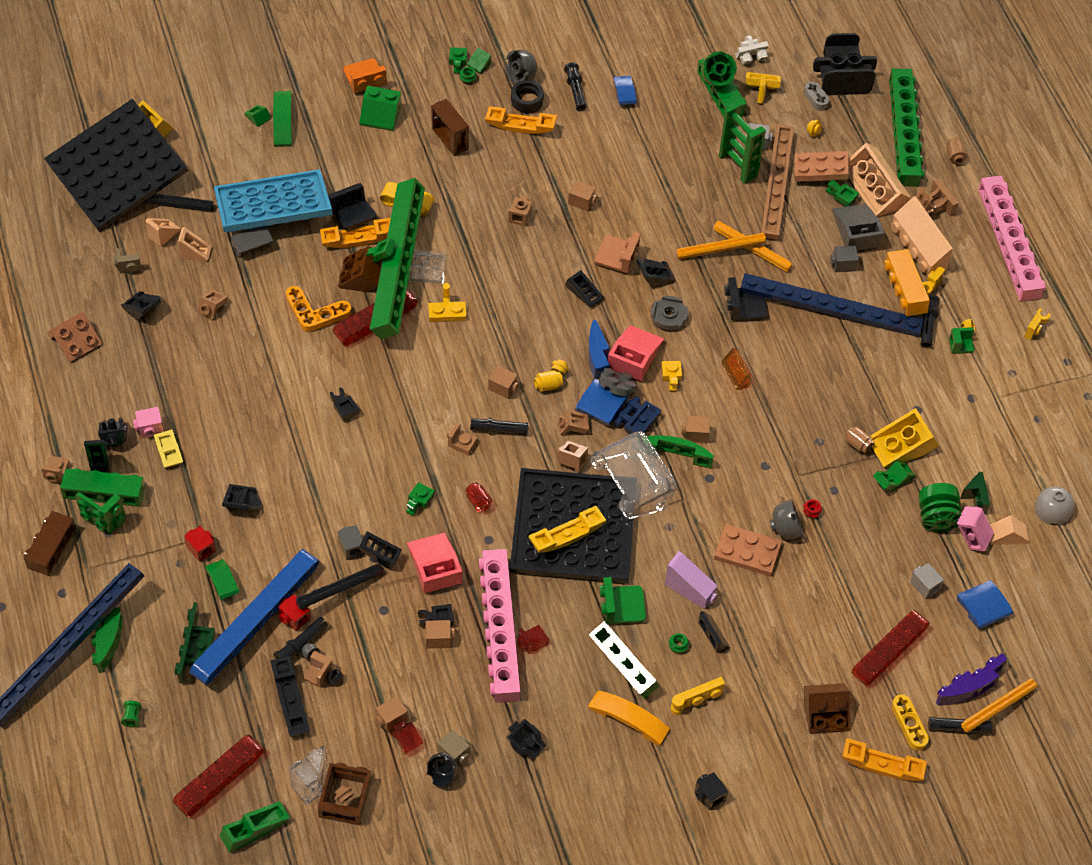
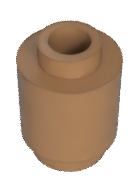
M958 137L949 139L946 148L950 161L954 164L963 163L967 159L963 141Z
M858 426L851 427L845 434V437H847L845 441L859 452L866 454L874 445L872 437Z

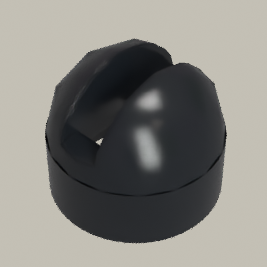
M338 669L330 670L327 674L328 684L332 687L340 686L343 683L342 672Z

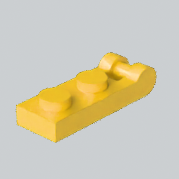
M719 677L675 695L672 698L670 709L672 714L680 715L684 708L692 705L698 706L706 699L719 697L724 691V680L722 677Z

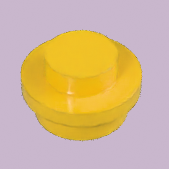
M811 120L807 126V133L811 137H816L822 131L821 121Z
M558 359V361L552 362V371H560L562 376L569 372L570 369L565 361Z

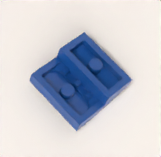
M595 379L579 400L576 409L610 426L617 412L621 411L629 396L613 394L609 392L611 388L605 386L604 389L599 384V380Z
M991 580L957 594V601L968 611V618L979 629L1013 615V610L1008 601Z

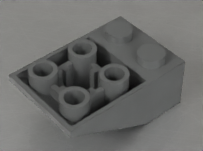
M867 204L832 209L844 246H856L857 250L881 247L885 233L879 218Z

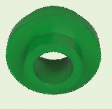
M464 67L460 71L459 77L461 81L471 83L476 80L477 74L472 67Z
M676 633L670 637L668 644L673 652L683 653L688 649L689 641L684 634ZM679 642V643H681L682 645H681V646H678V645H676L675 643Z

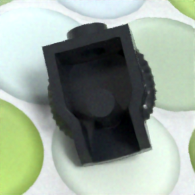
M119 417L117 422H115L114 418H111L108 421L103 420L99 423L98 436L100 440H105L109 447H117L127 441L128 425L122 417Z
M526 719L519 723L515 721L508 728L510 732L507 734L506 739L511 747L518 754L526 755L531 761L546 747V744L542 741L540 731Z

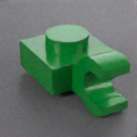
M450 47L449 64L454 65V73L460 74L461 65H466L467 48Z
M834 180L828 183L829 187L826 189V192L834 195V199L843 205L850 206L858 198L859 192L846 184L840 186Z
M390 237L378 242L377 247L368 249L366 256H373V262L390 257L393 253L395 241Z
M418 482L408 495L409 502L406 505L408 508L406 513L413 516L419 506L426 508L434 497L435 490Z

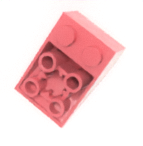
M630 325L616 340L608 354L609 368L619 373L627 372L633 376L632 378L642 381L664 338Z
M445 533L407 542L424 594L462 584V569Z

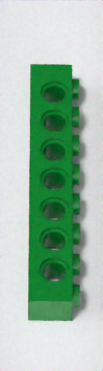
M892 68L889 77L897 177L903 186L919 187L920 181L924 179V169H921L923 165V156H920L922 143L919 142L921 131L917 127L919 125V115H916L918 111V102H915L917 89H914L916 77L913 76L912 69Z

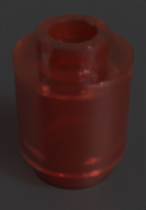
M475 482L466 488V497L476 511L484 512L491 507L492 498L483 485Z

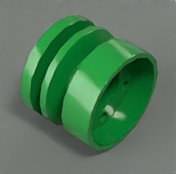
M935 483L919 491L918 500L923 528L932 532H946L959 527L957 522L960 516H962V509L960 506L959 490L956 486L949 483Z

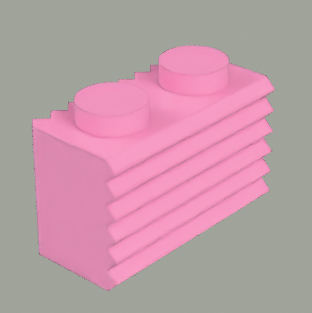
M966 506L957 524L970 550L985 551L994 532H992L982 508Z

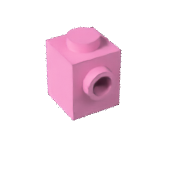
M158 407L135 411L136 419L133 420L135 431L139 430L141 438L151 437L163 432Z

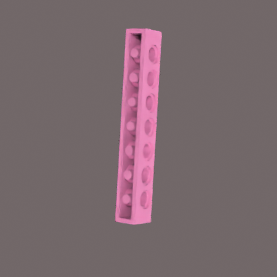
M1002 176L981 178L978 191L1019 301L1041 299L1043 291H1045V282L1041 280L1040 269L1035 264L1034 253L1030 251L1029 240L1025 238L1024 228L1019 222L1018 211L1014 209L1013 198L1009 196L1007 183L1004 182Z
M506 549L482 551V558H479V570H483L484 576H480L481 588H485V593H482V605H486L487 611H483L484 623H488V628L485 629V639L490 641V646L487 647V659H491L492 665H488L489 677H493V683H490V694L495 696V703L520 701ZM502 641L504 644H497L496 642ZM504 659L506 662H499L498 660ZM505 677L508 680L502 681L500 678Z

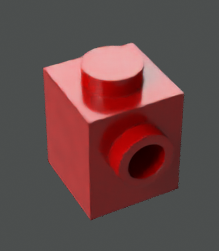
M201 525L196 529H191L184 536L186 547L199 562L216 552L212 534L208 530L205 531Z
M293 594L290 598H286L280 603L279 619L283 624H288L297 631L311 620V615L308 607L298 608L296 605L297 597Z

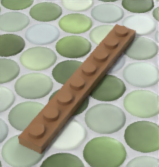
M779 124L776 126L761 233H764L766 238L777 240L780 232L794 131L793 126Z

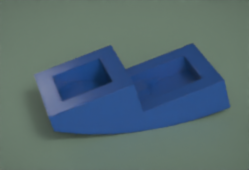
M631 76L613 77L619 105L636 104V95Z

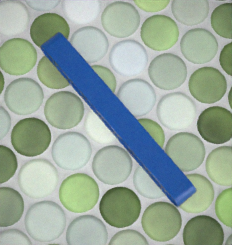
M300 550L195 661L189 673L205 685L210 684L279 610L280 603L284 599L290 598L316 570L320 560L306 550Z

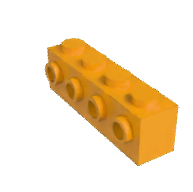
M909 250L887 252L886 260H884V269L888 271L889 281L894 285L895 296L899 297L900 308L904 309L906 316L928 313L930 300Z

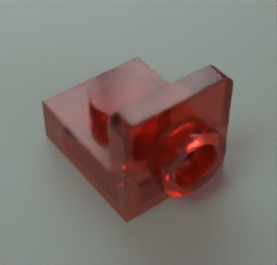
M540 625L524 631L523 628L518 630L517 642L521 649L524 648L527 654L549 644V639Z
M403 720L394 725V730L390 732L391 737H395L404 754L423 744L412 721L405 723Z

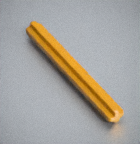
M717 221L714 225L715 231L729 239L745 236L721 221ZM761 244L744 247L786 272L792 267V262Z
M764 233L679 248L677 249L678 259H685L765 244L766 237Z
M1034 679L1027 680L966 719L961 724V727L965 732H970L1035 690L1038 686Z

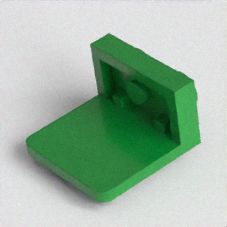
M80 492L75 495L80 516L85 521L90 520L100 531H106L111 534L125 522L126 515L122 499L117 494H114L102 507Z
M603 577V585H599L600 597H603L604 603H601V613L605 615L606 624L644 622L646 614L643 588L640 585L612 587V578Z

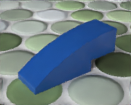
M597 320L592 321L588 346L589 364L594 380L600 378L605 368H609L607 359L610 349Z

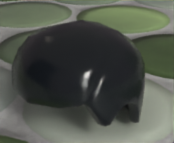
M440 752L434 754L427 762V775L432 777L433 785L442 788L450 786L457 776L458 765L453 757L447 753Z

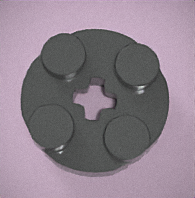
M674 296L662 297V300L658 302L656 300L651 308L653 325L665 330H680L688 318L687 306L685 307L682 300ZM672 311L673 315H667L666 313Z
M605 368L599 378V384L604 389L607 386L611 388L609 392L619 396L627 397L630 396V393L633 395L637 388V384L632 380L633 376L627 372H622L621 374L610 368Z

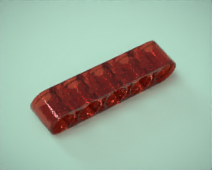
M408 288L402 315L413 310L418 304V299ZM375 303L334 326L332 332L343 346H348L372 333L370 324Z
M913 609L855 665L851 674L863 684L869 686L927 629L930 622Z
M250 734L245 735L178 792L173 799V803L187 817L193 816L257 761L265 749Z

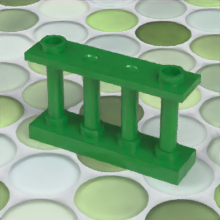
M738 103L725 110L718 157L721 159L729 155L741 168L740 180L745 184L758 177L766 130L762 126L752 129L740 117L742 105ZM738 125L747 133V137H746V135L738 128ZM736 138H738L745 145V148L736 140ZM735 149L743 156V159L735 152Z

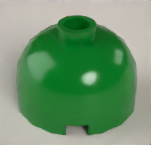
M722 51L709 54L701 66L704 80L710 85L717 87L728 85L733 81L737 72L734 58Z

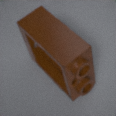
M444 99L431 105L432 130L452 155L455 156L468 150L469 125L451 103Z
M341 762L336 764L330 763L318 805V817L360 825L372 780L371 770L361 766L356 768L350 767ZM335 777L363 783L357 808L328 803Z

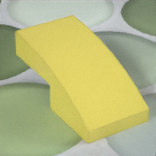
M173 430L155 434L154 439L164 468L182 464L183 460Z

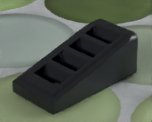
M582 270L568 278L565 283L566 287L589 308L604 299V296ZM594 295L596 298L591 301L589 298Z
M368 531L365 533L358 548L389 570H392L402 551L399 547ZM371 540L372 543L370 547H367L366 545L368 541ZM375 544L379 546L377 551L373 550ZM382 549L385 550L383 555L380 554Z

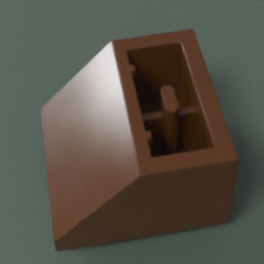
M371 246L346 256L342 262L343 266L337 287L367 292L377 287L383 259L373 262V256H366L368 249L372 248Z
M844 683L804 686V707L809 733L850 730V691Z

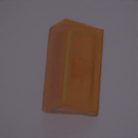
M734 347L724 357L722 365L736 390L749 387L752 375L738 350Z

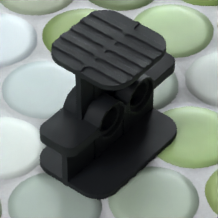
M837 33L829 35L826 38L823 50L825 57L814 59L813 71L821 72V89L824 90L826 95L868 94L872 91L876 76L873 70L876 69L877 57L860 55V37L858 34Z

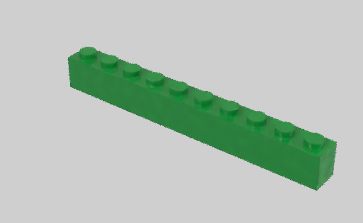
M416 178L397 183L387 235V238L391 237L395 244L392 255L384 258L382 262L370 330L380 339L398 335L400 331L425 187Z

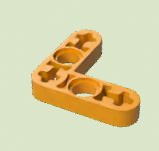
M291 286L286 290L287 302L300 327L305 332L318 330L351 316V304L347 301H339L313 311L300 287ZM292 294H295L298 297L297 301ZM299 306H304L307 308L303 312L297 311V308ZM323 314L331 315L329 319L321 318ZM305 317H307L308 320H309V322L312 323V324H308V323L306 322Z

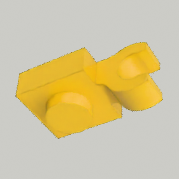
M939 266L935 272L931 271L927 277L928 282H922L924 288L928 290L927 295H931L942 281L945 272L944 268Z
M1038 309L1028 325L1024 337L1031 340L1034 335L1038 336L1043 327L1040 324L1047 323L1051 314L1048 313L1045 317L1041 316L1042 309Z
M662 361V379L669 382V391H677L678 380L682 379L681 362Z

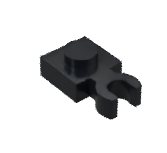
M339 388L340 395L338 396L330 392V398L335 402L333 403L334 409L342 421L360 413L352 397L348 396L345 398L343 388Z
M451 604L431 606L432 612L427 610L418 611V617L426 618L425 620H419L420 627H426V621L450 620V626L454 625Z

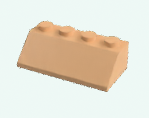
M865 143L848 159V178L877 217L898 211L912 199L877 147Z
M913 197L894 214L891 224L894 233H897L902 245L906 246L911 257L915 259L920 270L927 277L931 271L935 272L939 266L947 271L953 248L918 199Z

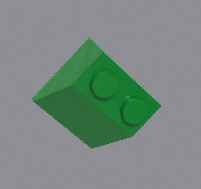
M367 85L362 101L359 125L394 131L402 106L401 91Z

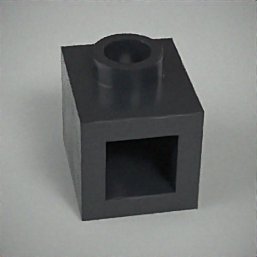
M715 772L709 775L704 774L697 779L694 791L695 796L700 802L705 804L708 810L726 801L728 791Z

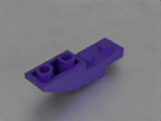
M1001 653L996 658L994 656L991 657L983 669L978 668L973 674L967 670L963 675H956L948 687L944 685L938 691L936 704L938 706L957 704L985 693L996 685L999 678L997 673L1004 668L1008 658Z

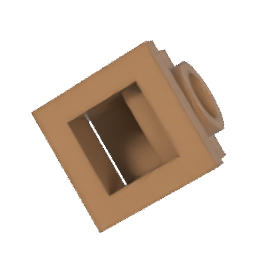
M525 196L515 197L509 209L508 222L526 226L532 211V201Z
M567 440L563 446L558 448L556 455L558 463L575 468V472L579 473L587 463L588 447Z

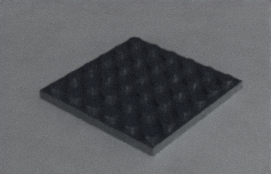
M133 99L44 158L99 232L189 171Z
M521 468L510 572L603 581V577H611L612 582L628 583L637 478ZM594 506H597L606 519V523L594 532L570 545L553 551L539 553L529 539V535L545 528L548 531L578 518L579 513Z

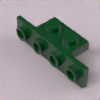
M196 602L193 603L192 609L188 610L187 621H189L188 627H184L183 639L185 641L184 645L181 644L179 648L180 663L175 665V675L178 676L179 683L184 682L187 665L192 666L214 641L215 628L196 626L200 612Z

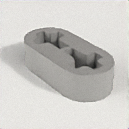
M813 81L806 83L804 94L811 105L819 111L827 109L829 98L824 90L821 89V86Z

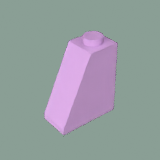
M678 551L667 566L665 585L705 609L708 604L712 605L718 596L716 594L717 585L683 553Z

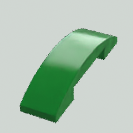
M274 91V147L292 146L291 91Z
M665 435L646 436L638 439L637 452L653 456L656 455L657 450L694 458L693 465L712 469L714 455L692 441Z

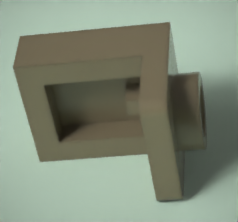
M120 248L116 249L117 255L113 256L114 265L119 267L120 273L142 271L139 254L121 256Z

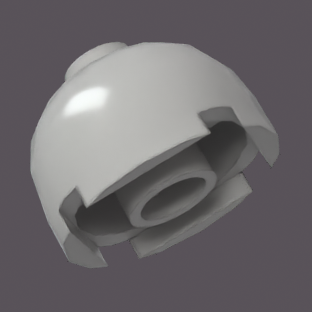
M1059 486L1048 487L1037 497L1035 513L1044 523L1049 525L1053 523L1061 526L1072 518L1075 508L1074 498L1065 488Z

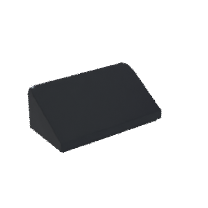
M701 611L698 623L716 653L729 649L728 642L712 616Z

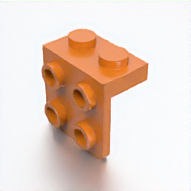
M374 58L343 67V72L354 93L365 91L367 85L379 87L387 84L386 69L384 65L379 66Z

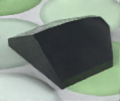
M643 258L636 260L645 280L653 288L675 281L666 261L658 262Z
M139 291L121 304V307L135 320H138L163 300V297Z
M229 484L222 502L223 507L244 510H260L262 505L255 487Z

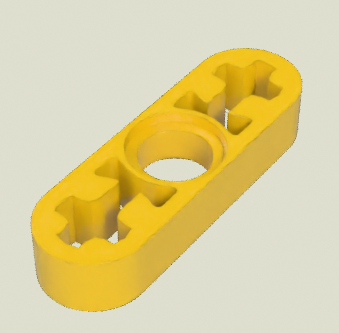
M897 695L892 703L893 713L909 746L915 751H922L927 746L928 735L910 698L906 695ZM899 702L905 704L904 710L902 706H897ZM912 719L916 725L909 727L905 724L904 720ZM916 736L919 740L922 739L921 744L918 741H914Z

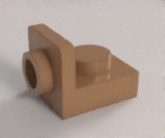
M214 289L210 290L200 297L198 313L209 319H214L216 310L227 303L228 296Z
M567 410L558 420L560 434L565 435L568 430L586 434L589 431L588 414Z
M456 423L454 428L451 427L447 433L448 447L468 456L478 441V437L461 430V424Z
M50 456L47 466L42 467L44 479L50 482H62L65 468L68 469L70 465L69 459Z

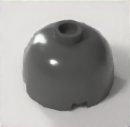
M513 50L509 52L506 57L508 65H505L509 80L512 83L514 81L517 83L522 80H533L538 69V63L534 55L527 50Z
M787 500L778 504L773 510V519L769 520L772 531H777L779 536L789 540L804 536L793 500Z

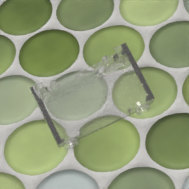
M642 431L631 433L595 451L590 458V462L596 470H604L606 467L623 494L619 502V508L627 519L665 510L676 491V482Z

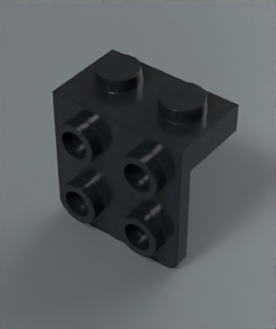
M361 183L328 195L332 214L345 230L353 229L377 219L376 212L365 199L364 187Z
M729 277L727 285H724V295L727 296L726 308L730 313V319H765L767 317L765 298L740 292V288H737L736 277Z

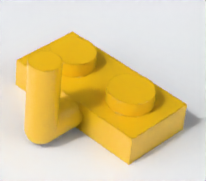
M746 72L745 84H748L750 87H759L758 103H764L766 88L772 90L780 88L781 76Z
M444 283L443 302L428 303L429 322L466 321L465 301L450 302V284Z

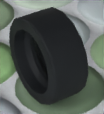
M522 80L512 87L511 103L516 110L522 113H533L542 107L544 91L539 83L532 80ZM523 92H531L537 98L532 101H524L517 96Z

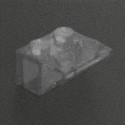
M414 249L409 281L444 284L448 252Z
M324 745L319 749H313L303 760L294 762L289 769L291 787L305 805L322 794L328 769L327 752Z

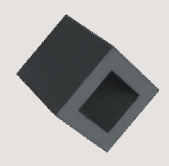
M856 246L834 247L833 254L830 255V264L834 266V271L851 272L857 270L859 259Z
M357 525L347 526L337 531L338 542L346 560L365 554L358 549L363 539Z

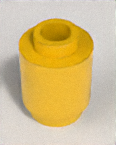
M554 370L537 373L536 378H534L535 388L540 392L563 386L561 372Z

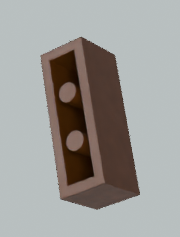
M51 511L49 517L44 519L40 532L34 536L31 548L27 549L24 554L27 569L46 576L50 575L76 530L74 518Z

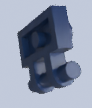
M635 396L626 403V408L616 415L613 424L619 427L622 423H626L624 430L639 439L642 438L661 415L662 410L648 401L640 405V398ZM631 412H636L632 417L630 416Z

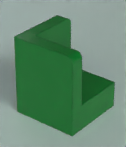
M973 327L951 329L949 343L952 354L973 353Z

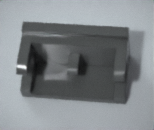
M266 226L256 227L231 236V245L237 257H241L243 252L266 244L269 247L273 243V239Z

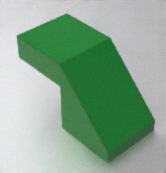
M896 461L886 472L877 471L873 475L884 490L890 491L899 488L917 476L905 462Z
M224 559L205 566L206 572L213 582L216 594L221 600L240 593L229 566Z

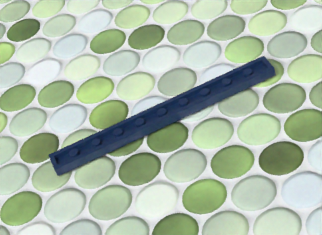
M744 273L740 292L919 337L923 323L922 318L906 316V314L747 273Z
M128 563L0 697V727L145 577L140 570Z

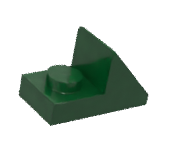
M978 472L963 489L960 499H973L974 507L982 508L986 515L990 502L983 472Z

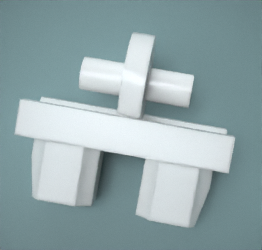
M750 35L746 36L745 42H741V47L738 48V53H735L736 59L740 58L743 65L752 63V55H756L759 62L765 61L768 57L766 50L769 46L768 42L758 43L757 39L753 40Z

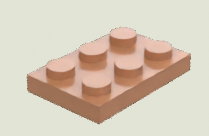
M848 151L795 153V182L848 179Z
M725 524L714 560L771 577L782 540Z

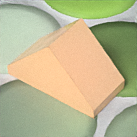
M147 218L145 221L148 237L160 247L181 230L169 219Z
M182 228L178 240L180 258L208 261L212 246L187 228Z
M1011 515L990 524L992 532H994L989 541L990 545L1029 543L1026 524Z

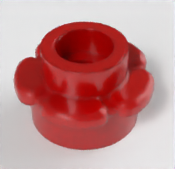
M810 499L803 505V512L806 516L816 518L822 512L820 502L815 499Z

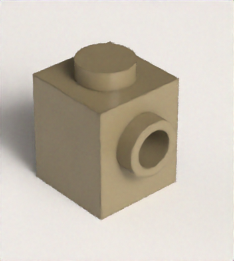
M451 730L437 743V752L451 755L457 765H462L470 757V744L465 737H460Z

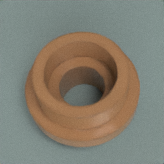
M343 785L337 789L334 800H338L342 804L354 795L352 786L346 787V785Z

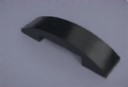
M291 656L270 660L289 736L293 737L309 733L310 729L298 689Z

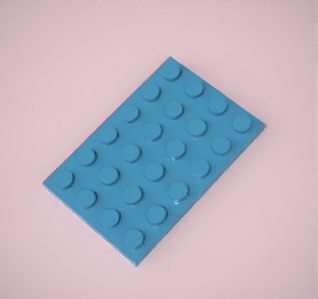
M320 169L214 186L224 233L332 215L331 204Z

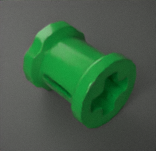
M125 701L123 705L125 712L124 717L121 718V724L126 727H138L140 723L138 716L139 711L142 709V704L138 701Z

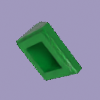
M477 48L468 61L467 66L472 67L480 74L491 64V55Z
M256 105L244 113L257 127L271 119L267 108Z

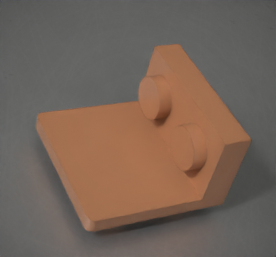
M634 231L632 237H628L627 241L605 235L594 263L628 274L640 246L641 233Z
M84 312L73 316L47 332L50 339L55 338L69 362L102 344Z

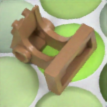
M940 178L933 180L931 194L928 195L925 188L921 187L917 195L914 196L930 217L944 210L949 216L956 214L959 205L957 199Z

